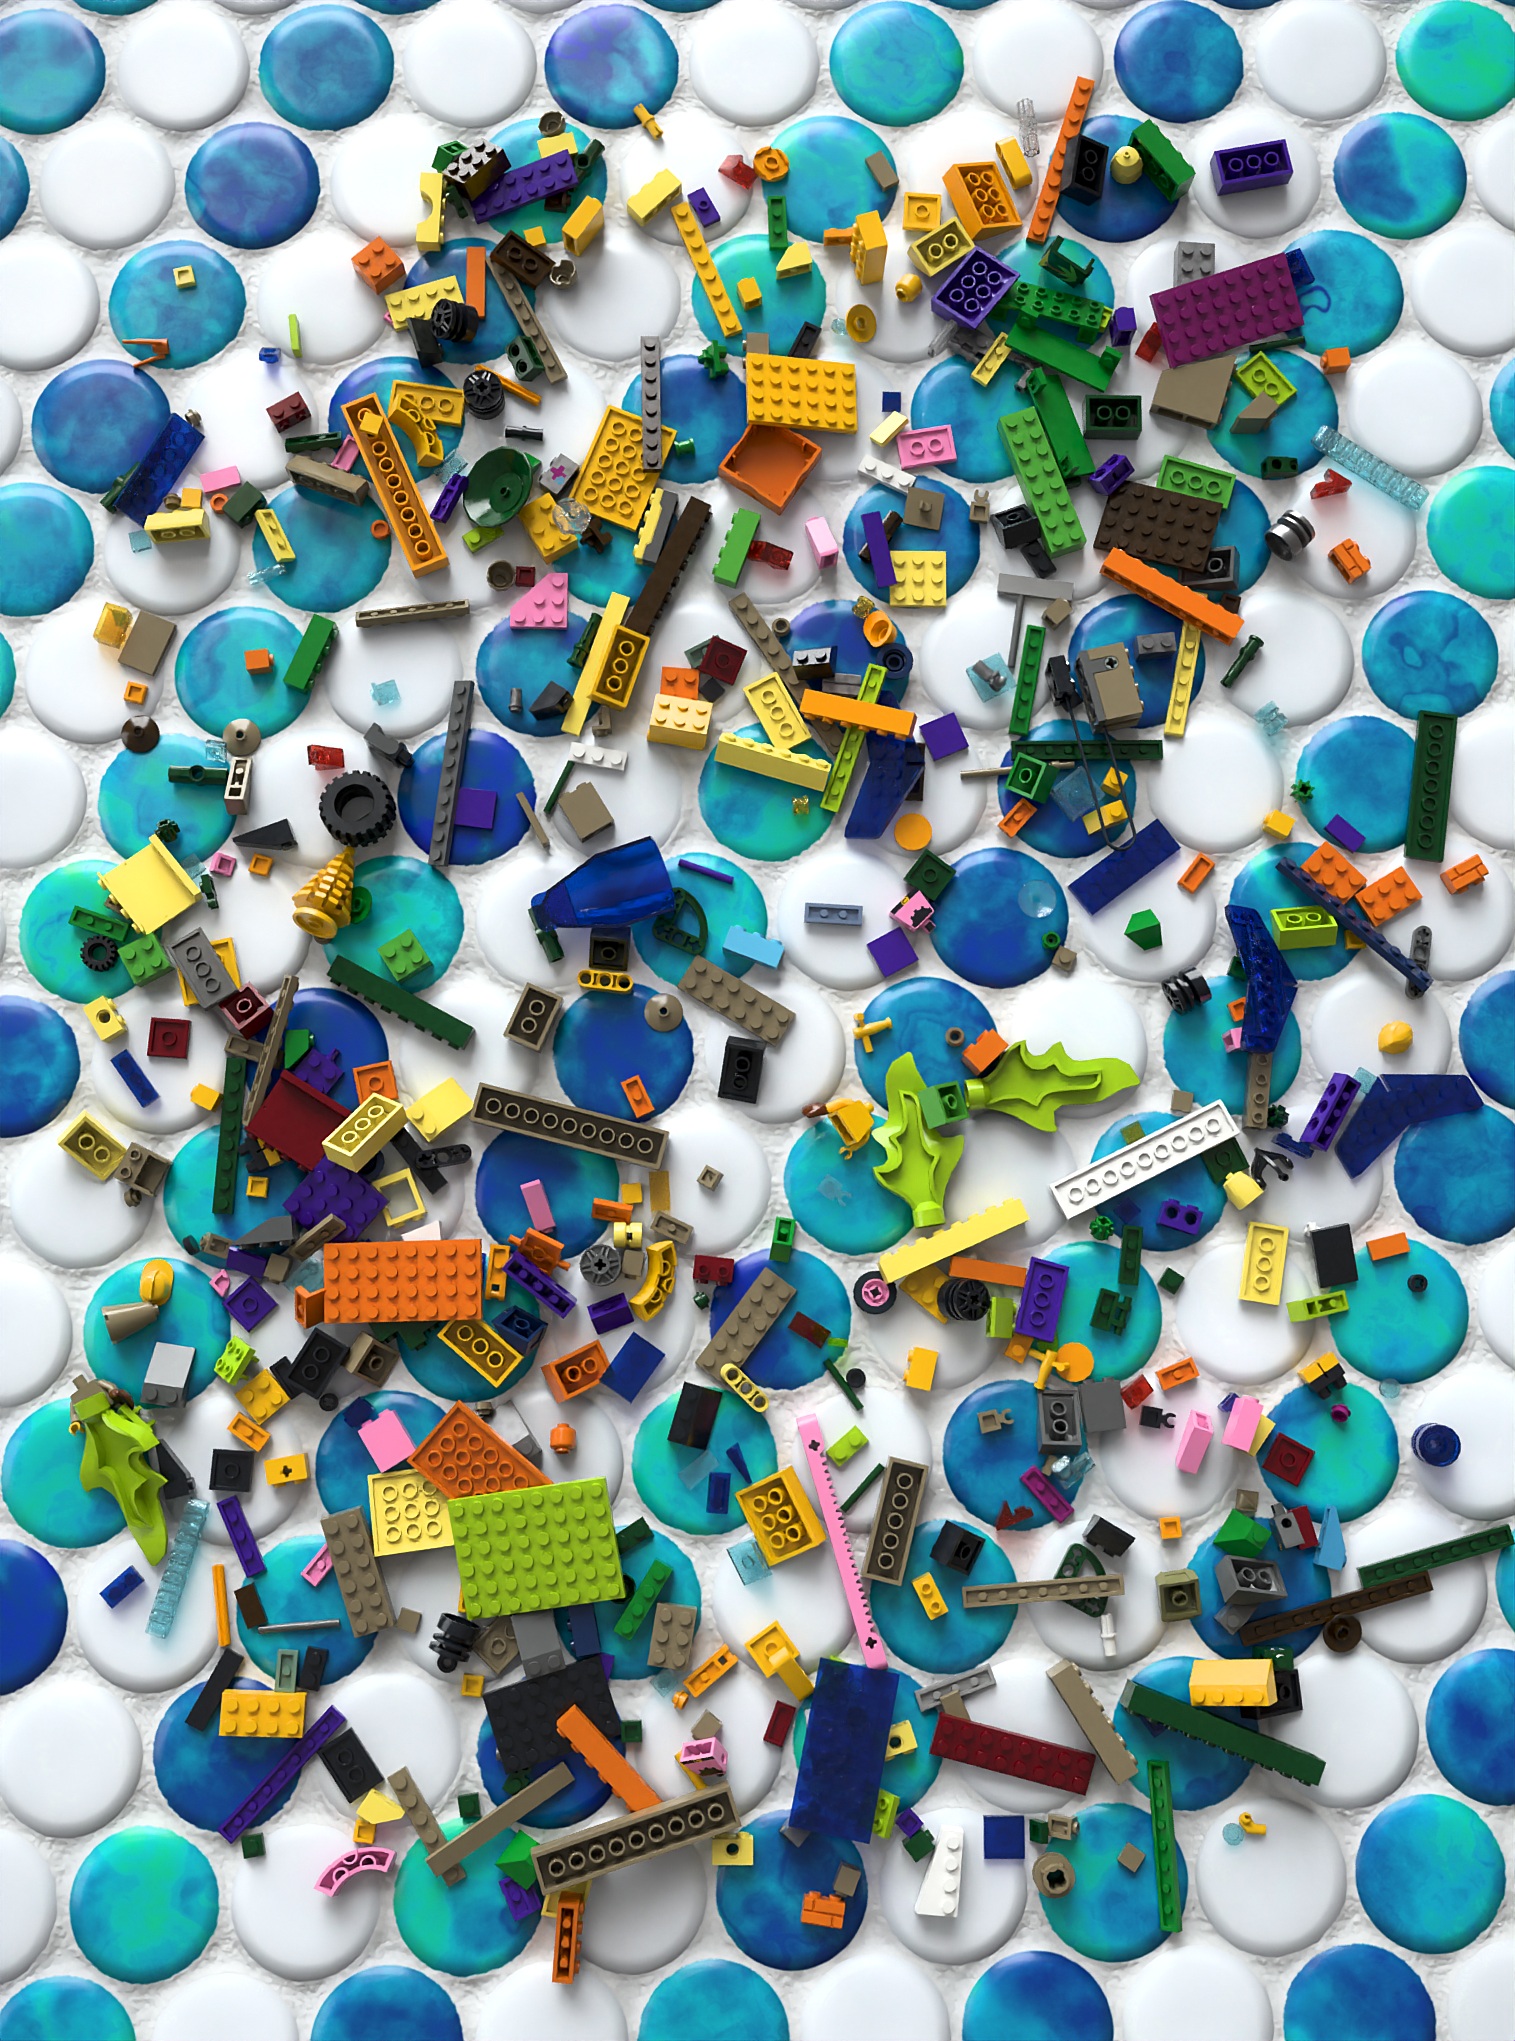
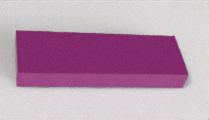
M1034 1464L1019 1477L1060 1524L1075 1511Z

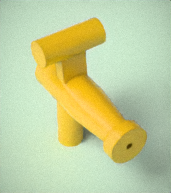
M855 1013L853 1016L860 1024V1027L852 1029L853 1035L856 1040L862 1038L866 1053L873 1051L869 1038L870 1035L886 1028H893L889 1017L885 1018L884 1021L865 1025L863 1021L864 1014Z
M1030 1348L1028 1352L1029 1356L1042 1361L1038 1379L1034 1383V1386L1038 1389L1045 1390V1383L1053 1366L1057 1367L1059 1371L1070 1368L1068 1362L1059 1363L1055 1361L1058 1352L1052 1349H1047L1045 1354L1033 1348Z

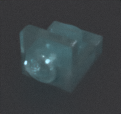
M394 679L378 685L375 682L371 683L373 688L370 690L373 701L377 700L379 706L401 699Z

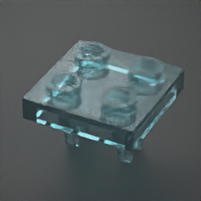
M311 1255L283 1285L294 1295V1288L299 1286L304 1287L309 1293L324 1288V1266Z

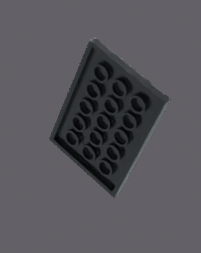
M599 1654L567 1664L565 1669L529 1680L524 1679L482 1694L506 1775L575 1751L570 1744L572 1742L568 1737L564 1739L557 1731V1720L574 1704L577 1705L606 1739L621 1734L620 1722Z

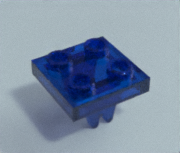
M1297 248L1285 253L1295 290L1312 284L1315 278L1301 249Z

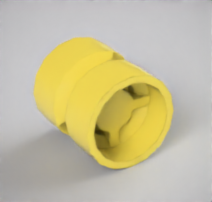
M614 1222V1248H625L627 1245L631 1248H642V1223H630V1225H627L625 1222ZM628 1232L633 1233L632 1238H627Z

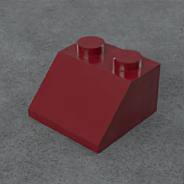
M250 981L238 989L240 992L218 1005L246 1040L267 1026L272 1021L274 1014L273 1009Z

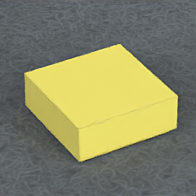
M191 265L173 269L178 289L196 285Z

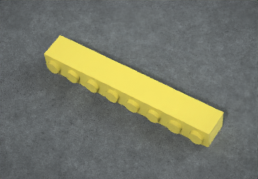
M1013 1197L1002 1202L1003 1206L998 1208L995 1205L985 1209L986 1213L981 1216L978 1213L971 1215L967 1218V1222L962 1224L961 1221L950 1225L951 1229L945 1232L943 1229L932 1233L934 1236L932 1238L926 1239V1237H922L915 1241L916 1245L914 1246L904 1245L898 1248V1253L891 1255L889 1252L880 1256V1261L876 1265L885 1284H890L1027 1222L1030 1219L1020 1198L1016 1200Z

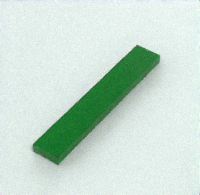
M1027 625L1008 734L1025 737L1028 735L1046 631L1044 627Z

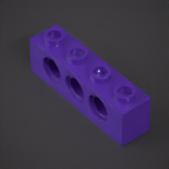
M1334 1072L1299 1140L1312 1149L1327 1152L1362 1084L1348 1074Z
M517 1250L503 1265L502 1270L561 1318L564 1319L576 1305L577 1298Z

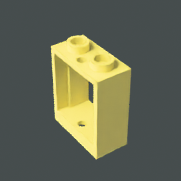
M410 1168L372 1182L373 1186L383 1195L381 1189L406 1179L409 1181L419 1209L392 1219L386 1205L382 1211L389 1227L394 1226V1229L405 1226V1222L412 1219L415 1222L423 1219V1214L428 1213Z

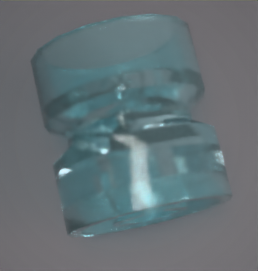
M1274 701L1269 702L1253 715L1259 724L1264 725L1263 730L1269 737L1289 722L1283 713L1278 712L1279 707Z

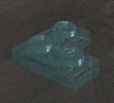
M1085 1452L1077 1456L1072 1463L1065 1455L1061 1459L1056 1460L1050 1469L1062 1488L1066 1490L1096 1465L1091 1456Z

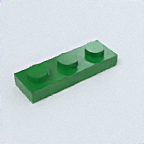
M785 195L767 196L769 251H785L788 249Z
M76 905L68 922L70 925L125 943L131 925L126 922Z

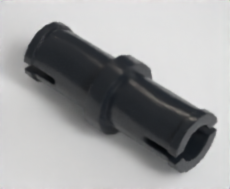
M506 426L505 438L522 439V441H526V439L543 441V429L527 428V426Z

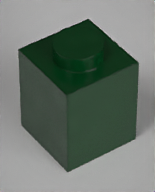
M922 1826L910 1838L906 1837L902 1841L903 1846L915 1862H918L935 1848L932 1842L935 1840L934 1836L928 1829L924 1831Z

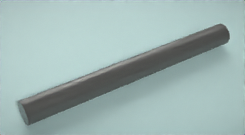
M1022 594L1017 595L1008 668H1015L1025 595Z
M340 1618L258 1626V1633L340 1627Z

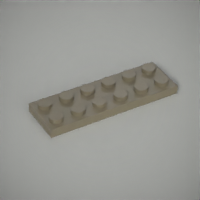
M698 954L677 986L678 989L774 1047L777 1046L796 1013Z
M765 1267L695 1363L727 1386L728 1383L721 1377L722 1367L730 1363L740 1369L797 1290ZM735 1370L728 1372L727 1377L729 1379L734 1377Z

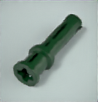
M591 614L579 642L574 644V651L571 657L567 659V663L570 666L582 669L584 658L590 652V643L603 618L599 614Z
M1255 635L1249 636L1247 644L1239 650L1240 655L1220 681L1223 686L1231 688L1247 663L1255 658L1257 650L1264 645V642Z

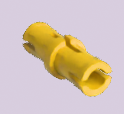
M640 103V108L637 105L633 112L641 120L642 126L645 129L647 128L655 140L658 137L661 138L664 131L655 122V117L650 115L643 104Z

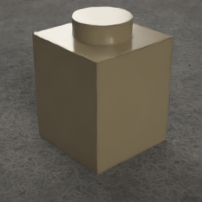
M1059 597L1043 612L1041 618L1055 631L1071 615L1073 609L1067 600Z
M625 1249L621 1273L625 1274L624 1278L636 1280L637 1276L641 1277L645 1253Z
M271 1253L263 1276L269 1277L268 1281L274 1284L286 1283L294 1260Z
M706 1709L691 1728L693 1739L698 1741L713 1738L722 1726V1721Z
M844 1861L840 1862L832 1884L836 1894L842 1897H847V1895L853 1897L861 1875L859 1867Z

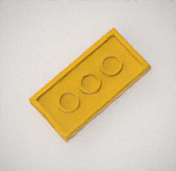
M393 380L387 415H389L393 401L399 393L419 406L418 409L426 417L429 416L434 424L462 428L466 404L463 389Z

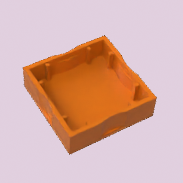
M749 424L740 441L732 447L718 467V476L780 516L821 459L822 448L787 427Z

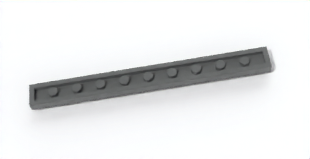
M471 680L454 682L428 865L448 867L475 685Z

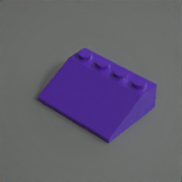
M976 245L931 298V311L945 321L976 330L1018 280L1020 273Z

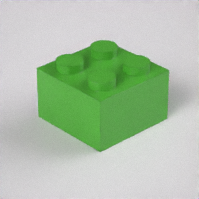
M410 928L377 949L400 985L433 965Z
M153 932L117 950L134 984L139 987H143L175 970L159 937Z
M958 1081L934 1085L917 1092L929 1129L954 1124L970 1118Z

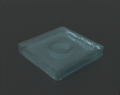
M999 652L982 660L994 672L999 670V674L1002 677H1007L1006 685L998 693L989 687L988 681L984 682L972 671L974 665L965 670L983 703L1017 686Z

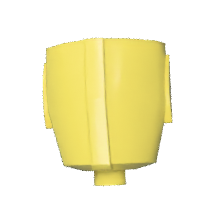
M1129 146L1122 147L1111 160L1110 171L1112 177L1121 184H1131L1142 175L1143 162L1134 148Z
M1241 1171L1235 1174L1229 1173L1225 1177L1227 1181L1224 1183L1223 1188L1230 1201L1239 1210L1246 1207L1264 1192L1254 1179Z

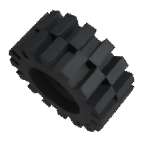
M95 935L93 938L89 937L87 943L83 942L84 948L81 947L80 949L82 951L80 957L83 959L82 962L90 969L103 972V970L108 971L109 967L113 968L115 966L113 965L114 962H118V959H116L119 956L117 952L118 947L107 937ZM100 946L104 947L107 952L106 957L100 961L93 958L94 949Z

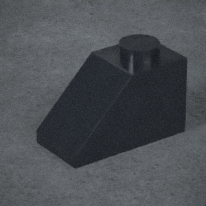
M551 681L529 708V712L538 721L562 715L571 706L574 698L568 690Z

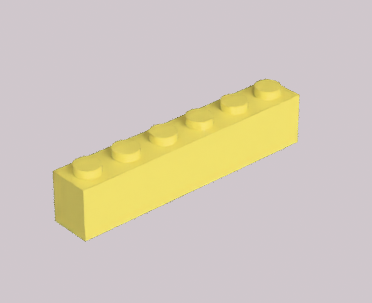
M732 733L721 734L714 758L718 762L822 792L825 790L832 764L822 759L816 760L809 758L805 754L791 753L788 749L774 748L770 744H760L750 738L736 737Z

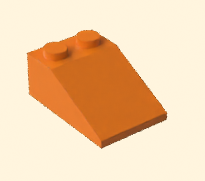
M599 1340L593 1341L540 1367L557 1403L566 1401L615 1376Z

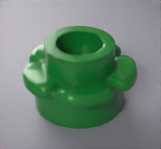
M1049 931L1042 936V945L1046 949L1054 950L1058 948V944L1061 941L1060 936L1053 931Z

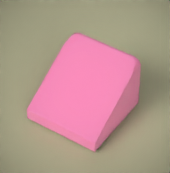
M219 852L214 853L209 871L231 877L236 858Z

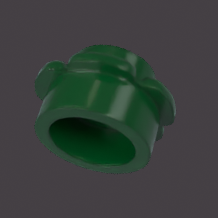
M696 1292V1295L693 1297L696 1305L701 1310L705 1307L709 1308L707 1303L710 1300L704 1292L701 1294Z

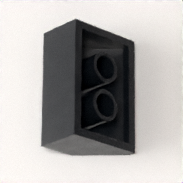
M684 1381L667 1440L706 1450L722 1392Z

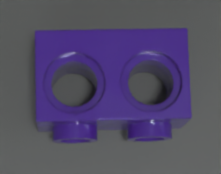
M1134 307L1115 309L1109 324L1112 347L1131 344L1137 329Z
M1113 454L1088 480L1096 493L1109 496L1135 470L1126 456Z
M1170 1198L1168 1201H1162L1156 1224L1192 1236L1197 1235L1203 1212L1198 1211V1207L1189 1204L1185 1207L1179 1205L1180 1201ZM1168 1208L1173 1209L1175 1212L1173 1219L1169 1218L1166 1214ZM1187 1214L1193 1217L1191 1225L1185 1221Z

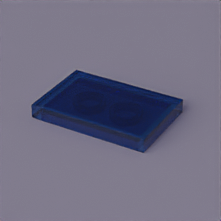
M633 1331L599 1381L626 1401L632 1403L666 1354Z

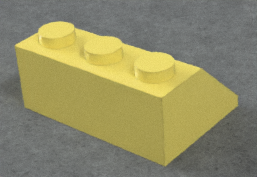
M954 216L911 244L907 254L917 269L932 277L972 251L975 245L957 217Z
M199 508L187 512L176 510L168 514L157 512L147 516L144 526L146 533L154 544L210 538L209 516L205 510Z

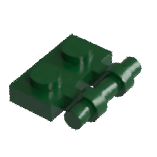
M1100 1288L1089 1326L1109 1332L1111 1325L1116 1326L1114 1334L1121 1336L1123 1329L1127 1325L1125 1321L1128 1312L1132 1308L1130 1306L1132 1298L1125 1296L1123 1303L1118 1302L1119 1293ZM1116 1308L1121 1309L1118 1320L1113 1319Z

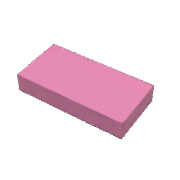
M347 435L331 463L332 468L337 470L341 468L350 473L360 455V450L354 437Z
M236 465L200 475L206 495L242 485Z

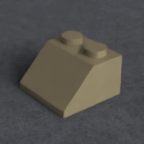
M1262 391L1237 416L1229 431L1232 434H1258L1262 429L1267 430L1278 415L1276 411L1279 405Z
M361 1331L340 1365L351 1374L380 1388L401 1353L384 1342H380L376 1337Z

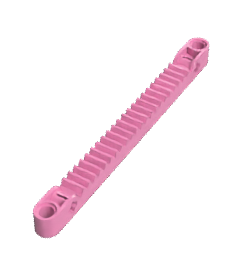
M816 1414L797 1418V1425L868 1672L873 1674L889 1669L881 1640L876 1632L870 1630L874 1624L872 1621H868L872 1617L870 1613H866L869 1611V1607L864 1605L867 1600L862 1597L865 1594L863 1590H860L862 1583L857 1582L860 1576L859 1574H854L858 1569L856 1566H852L855 1563V1559L850 1558L853 1552L852 1550H847L851 1547L850 1543L845 1542L849 1539L848 1535L843 1534L847 1530L845 1527H840L844 1523L843 1519H838L842 1513L836 1511L840 1506L837 1503H833L837 1500V1497L831 1495L835 1492V1489L829 1488L833 1482L832 1480H827V1478L831 1475L829 1472H824L828 1469V1465L822 1464L826 1461V1458L820 1457L824 1449V1441ZM811 1440L819 1442L817 1450L809 1448L808 1445L811 1444ZM868 1637H871L873 1640H876L873 1642V1646H869V1644L866 1643L868 1642Z

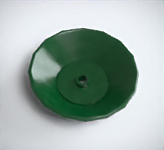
M501 446L488 451L482 456L467 476L470 481L467 489L463 491V507L469 520L484 528H496L504 525L519 514L529 498L533 484L532 465L526 454L516 447Z

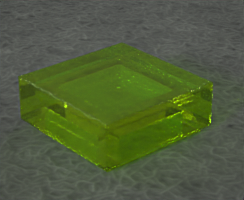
M829 1337L827 1345L847 1348L848 1341L847 1339Z

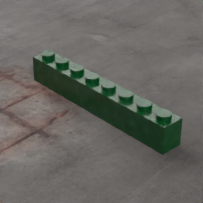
M337 955L326 974L331 978L330 982L340 987L342 984L348 987L346 991L355 996L358 993L363 995V1000L372 1005L376 1002L381 1005V1010L388 1014H391V1012L398 1014L397 1018L405 1023H408V1021L415 1023L414 1027L422 1032H425V1030L431 1032V1037L438 1041H442V1039L448 1041V1046L457 1051L459 1048L465 1050L475 1032L474 1027L340 955Z

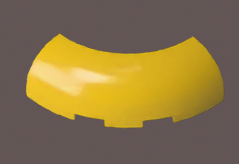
M398 393L390 408L387 420L400 427L411 439L417 454V465L423 467L438 466L443 462L444 454L442 441L439 440L435 431L437 429L429 416L426 417L418 409L419 406Z
M662 1241L646 1247L648 1255L647 1276L640 1291L628 1301L635 1314L645 1322L652 1319L663 1308L664 1301L673 1290L676 1280L674 1278L675 1266H677V1256L673 1241Z

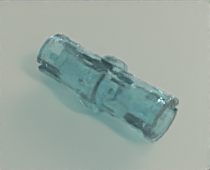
M284 562L271 567L265 566L262 570L247 575L252 586L267 580L268 582L272 581L273 578L288 573Z

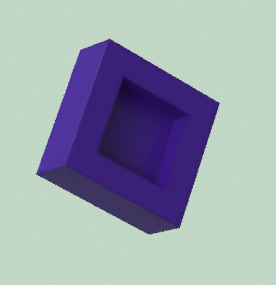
M910 1807L895 1820V1823L909 1838L924 1824Z

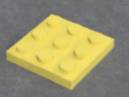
M890 551L897 585L889 587V607L946 608V551Z

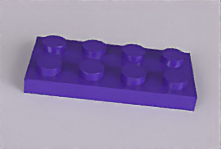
M1036 1257L1030 1258L1013 1333L1048 1343L1053 1342L1070 1267Z

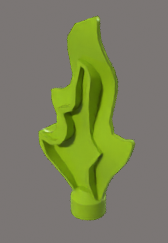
M1026 1040L1015 1042L1004 1052L993 1072L987 1077L964 1080V1096L968 1111L985 1108L1017 1117L1038 1130L1056 1132L1054 1111L1063 1105L1097 1103L1121 1089L1137 1086L1140 1084V1080L1130 1064L1118 1058L1104 1057L1084 1061L1073 1060L1065 1053L1061 1041L1053 1044L1045 1054L1033 1056L1027 1049Z
M907 1052L891 1063L885 1077V1090L889 1110L888 1120L882 1127L872 1130L871 1134L874 1140L886 1149L888 1160L884 1165L872 1167V1172L875 1180L884 1189L902 1198L911 1207L915 1229L946 1224L942 1207L945 1188L951 1173L962 1155L964 1136L960 1134L955 1137L943 1138L935 1128H928L917 1092L926 1089L927 1086L916 1069L912 1053Z
M102 1391L73 1405L79 1420L84 1422L86 1432L85 1450L79 1476L81 1484L86 1492L94 1488L103 1487L112 1493L123 1511L130 1532L150 1565L157 1566L166 1555L168 1547L167 1526L159 1499L160 1487L167 1483L168 1480L161 1474L153 1471L146 1463L142 1452L148 1451L160 1442L152 1432L143 1426L123 1419L110 1409V1403L105 1392Z

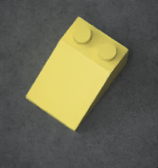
M450 1077L420 1098L405 1112L427 1141L433 1144L472 1111L474 1103L456 1081Z
M86 1110L57 1138V1145L102 1181L119 1166L128 1150Z

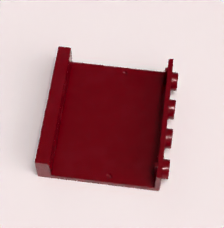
M284 1069L280 1079L249 1125L245 1126L244 1129L247 1132L246 1136L254 1141L257 1139L264 1142L263 1146L272 1152L274 1149L281 1153V1158L289 1163L293 1160L298 1164L297 1168L307 1173L308 1170L310 1172L314 1170V1167L325 1154L322 1142L351 1115V1111Z

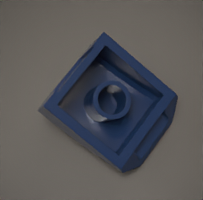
M516 1305L502 1311L491 1321L498 1333L512 1347L525 1356H528L541 1343L548 1327V1323Z

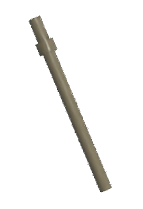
M1059 760L1047 763L1059 768V771L1061 769L1074 768V761L1059 762ZM1013 766L960 771L961 779L1010 774Z

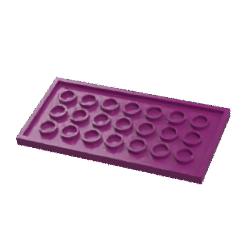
M1285 252L1149 296L1170 369L1305 325Z

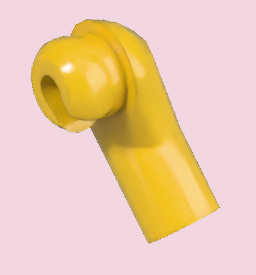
M1247 1812L1240 1814L1239 1824L1246 1833L1266 1835V1825L1255 1824L1251 1815Z

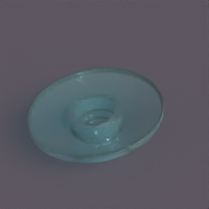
M1032 880L1024 884L1020 889L1018 903L1022 911L1028 916L1035 918L1044 917L1054 909L1056 893L1047 882ZM1033 898H1039V903H1034Z

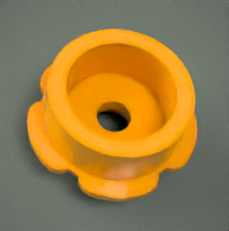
M685 1690L677 1691L672 1699L674 1708L683 1710L689 1700V1695L685 1693Z

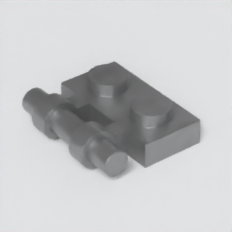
M960 326L954 334V339L958 342L956 343L950 339L947 346L952 349L953 353L956 355L960 354L966 358L965 361L968 363L972 362L977 366L981 359L976 357L977 354L983 358L995 341L978 329L972 330ZM965 345L966 347H968V348L971 349L972 351L969 352L968 350H966L965 348H963V346Z

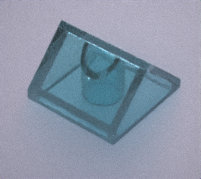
M754 1535L726 1549L744 1586L772 1575V1570Z

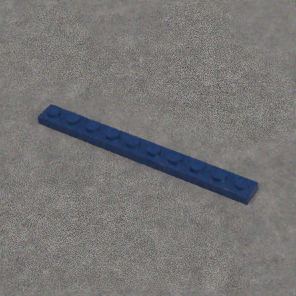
M1284 857L1276 865L1275 868L1423 992L1431 986L1434 980L1429 973L1418 968L1412 959L1406 958L1399 948L1388 943L1382 934L1376 933L1369 923L1358 918L1352 909L1346 908L1339 898L1328 893L1322 884L1315 882L1310 874L1297 867L1292 859Z

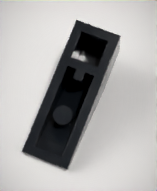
M287 818L232 838L237 846L286 851L292 849L293 845L298 844L291 823Z
M158 1439L160 1443L155 1447L160 1473L168 1480L163 1485L165 1499L168 1500L193 1494L196 1488L194 1477H191L190 1472L165 1440Z

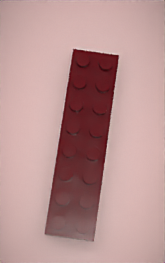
M939 1712L929 1748V1754L1084 1796L1086 1795L1096 1760V1755L1093 1753Z

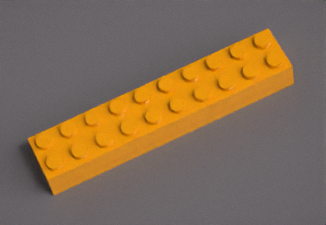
M376 392L342 405L341 409L415 579L449 566L448 557ZM365 412L384 417V423L378 437L360 431L359 428Z

